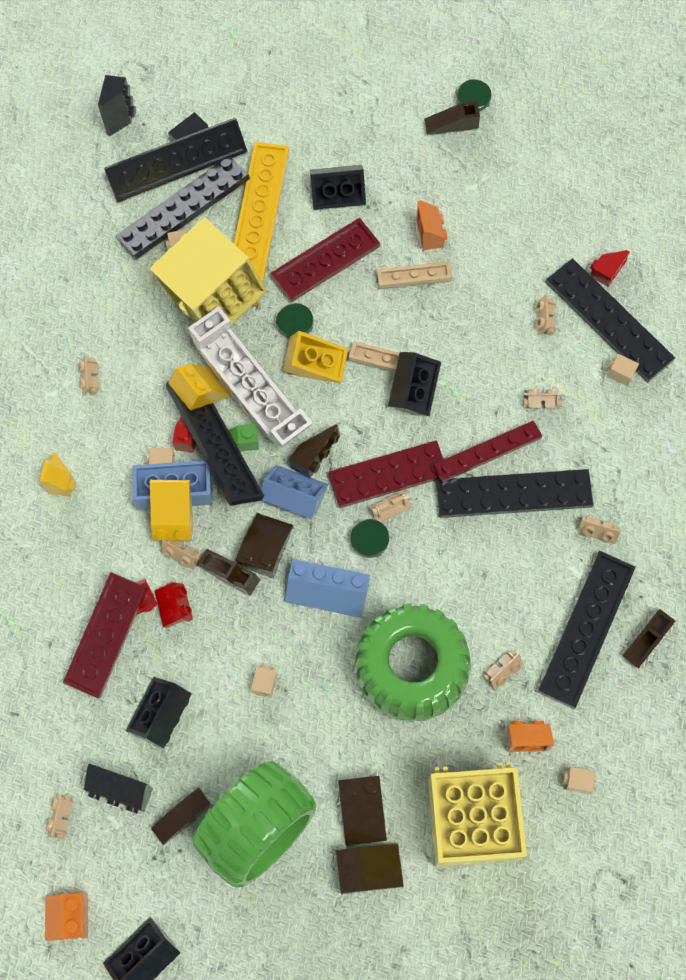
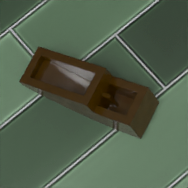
M206 549L197 564L204 571L251 596L260 582V578L255 573L209 549Z
M659 609L623 654V657L637 668H640L676 620Z
M198 787L171 809L151 829L164 846L213 805Z

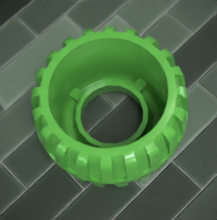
M411 603L403 604L400 608L395 609V607L387 609L384 614L375 617L372 623L365 629L356 650L355 671L360 688L377 710L396 720L400 719L406 722L427 721L443 714L459 700L468 684L470 676V653L463 632L458 629L456 622L452 618L449 620L445 617L444 612L436 609V611L429 609V606L425 604L411 606ZM406 637L425 639L433 646L437 654L438 663L436 670L429 678L421 682H408L400 679L394 674L390 666L389 655L391 649L398 641Z
M274 761L264 762L250 770L247 775L242 776L234 786L232 785L217 800L214 807L207 812L205 819L200 822L194 834V847L211 870L229 885L235 888L244 887L266 872L298 839L316 811V802L302 783L281 765Z

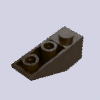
M477 101L460 103L424 118L427 135L478 129L480 113Z
M335 424L300 444L289 459L291 469L308 478L317 473L321 465L320 463L324 458L328 457L330 448L340 438L338 425Z

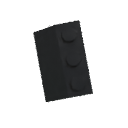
M105 75L98 107L108 136L131 124L132 117L136 115V106L133 105V96L130 94V85H128L126 77Z
M362 165L309 170L314 210L366 205L364 169Z
M400 352L388 407L430 417L441 362L415 352Z
M153 677L126 732L164 749L171 738L175 726L179 723L180 716L188 705L192 693L173 682Z
M88 764L83 790L89 793L88 797L100 800V797L108 799L107 804L119 807V804L127 806V811L138 814V811L145 812L153 788L138 780Z
M150 917L103 964L113 980H154L181 952Z

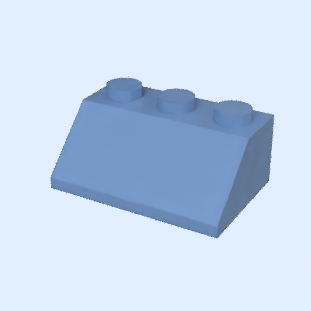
M275 465L263 480L261 490L264 498L262 501L269 505L281 507L285 511L297 513L303 518L312 519L320 507L329 484Z

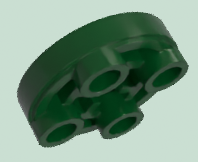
M467 80L458 87L457 102L460 104L477 101L479 111H482L490 105L491 89L481 80Z
M299 303L288 304L277 315V327L289 340L290 336L298 331L308 334L313 329L312 312L305 305Z
M365 519L357 523L352 529L351 545L353 550L360 556L366 558L380 557L387 549L389 532L380 521Z

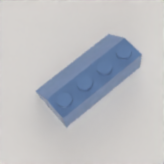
M205 460L133 465V502L136 510L151 509L150 480H190L192 506L213 504L211 470Z
M293 559L288 577L285 602L362 618L370 575Z

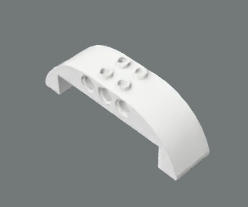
M219 306L188 327L195 345L215 376L249 419L273 443L282 447L313 424L301 408L298 411L294 409L230 329L229 318Z

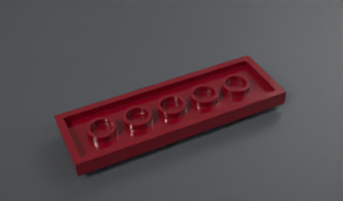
M359 217L272 271L271 277L290 302H293L379 248L380 242Z
M435 440L332 470L328 474L340 509L440 479L433 466L444 459L438 442Z
M110 572L64 678V684L98 699L101 698L148 587Z

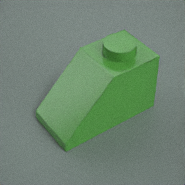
M256 424L236 426L229 430L240 452L259 450Z

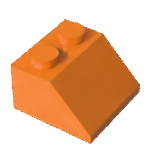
M421 200L417 201L416 221L423 251L443 248L445 240H447V231L442 227V224H444L443 214H439L437 206Z
M512 721V724L507 726L508 752H546L554 746L550 724H544V721H532V724H524V721Z
M75 893L45 897V941L88 938V894Z

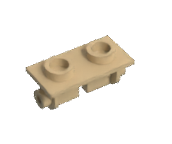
M545 295L536 303L538 335H541L544 331L548 335H552L556 330L555 318L549 317L555 316V302H553V299L548 298V295Z
M84 355L78 365V371L81 372L82 376L79 381V388L82 389V396H85L87 391L90 394H97L99 380L98 377H91V375H98V362L95 358L87 360V355Z
M528 389V393H523V395H527V399H524V406H527V408H541V401H544V408H558V406H562V399H559V395H563V393H558L556 389H547V393H539V389Z
M402 491L369 508L375 520L383 522L412 508L408 501L410 500L409 496Z
M588 515L587 517H582L578 533L613 544L616 543L620 534V527H617V524L604 521L601 525L599 524V519L589 517Z
M162 540L161 552L165 556L194 570L195 562H198L201 558L198 550L188 545L183 550L184 543L181 541Z
M513 650L511 652L508 651L498 660V663L502 665L501 668L494 664L485 672L483 678L488 683L491 682L494 690L499 686H503L513 673L520 670L523 661L519 653L516 654Z
M58 794L56 798L52 799L50 810L53 811L52 818L48 819L46 825L48 837H53L54 833H56V838L64 839V835H67L69 820L62 819V816L71 815L74 803L72 801L73 797L64 796V799H62V794Z

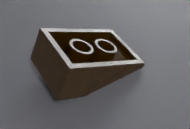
M257 513L242 541L235 559L236 563L247 570L274 579L294 525Z
M380 776L338 780L346 846L387 841Z
M398 844L336 850L341 895L404 887Z

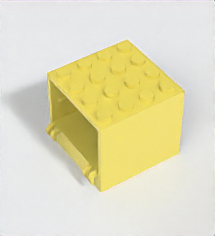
M205 217L198 221L187 234H184L150 268L172 301L194 322H197L219 306L229 318L231 326L267 291L249 257Z
M502 762L497 763V769L448 772V767L444 766L443 773H439V767H434L435 774L430 775L428 791L435 868L519 862L527 857L517 768H510V762H506V768L503 769Z

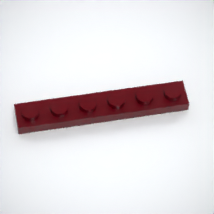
M533 420L439 461L433 467L443 483L538 441L543 436Z

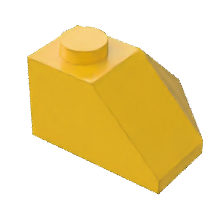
M52 452L50 454L51 460H46L43 464L40 483L48 494L70 497L71 492L75 490L76 481L57 453Z

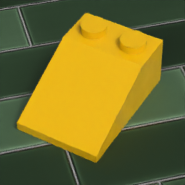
M298 331L290 336L283 371L300 377L341 383L348 348Z
M187 364L177 367L168 382L189 410L231 397L210 367Z
M150 480L152 539L191 541L194 522L190 480Z

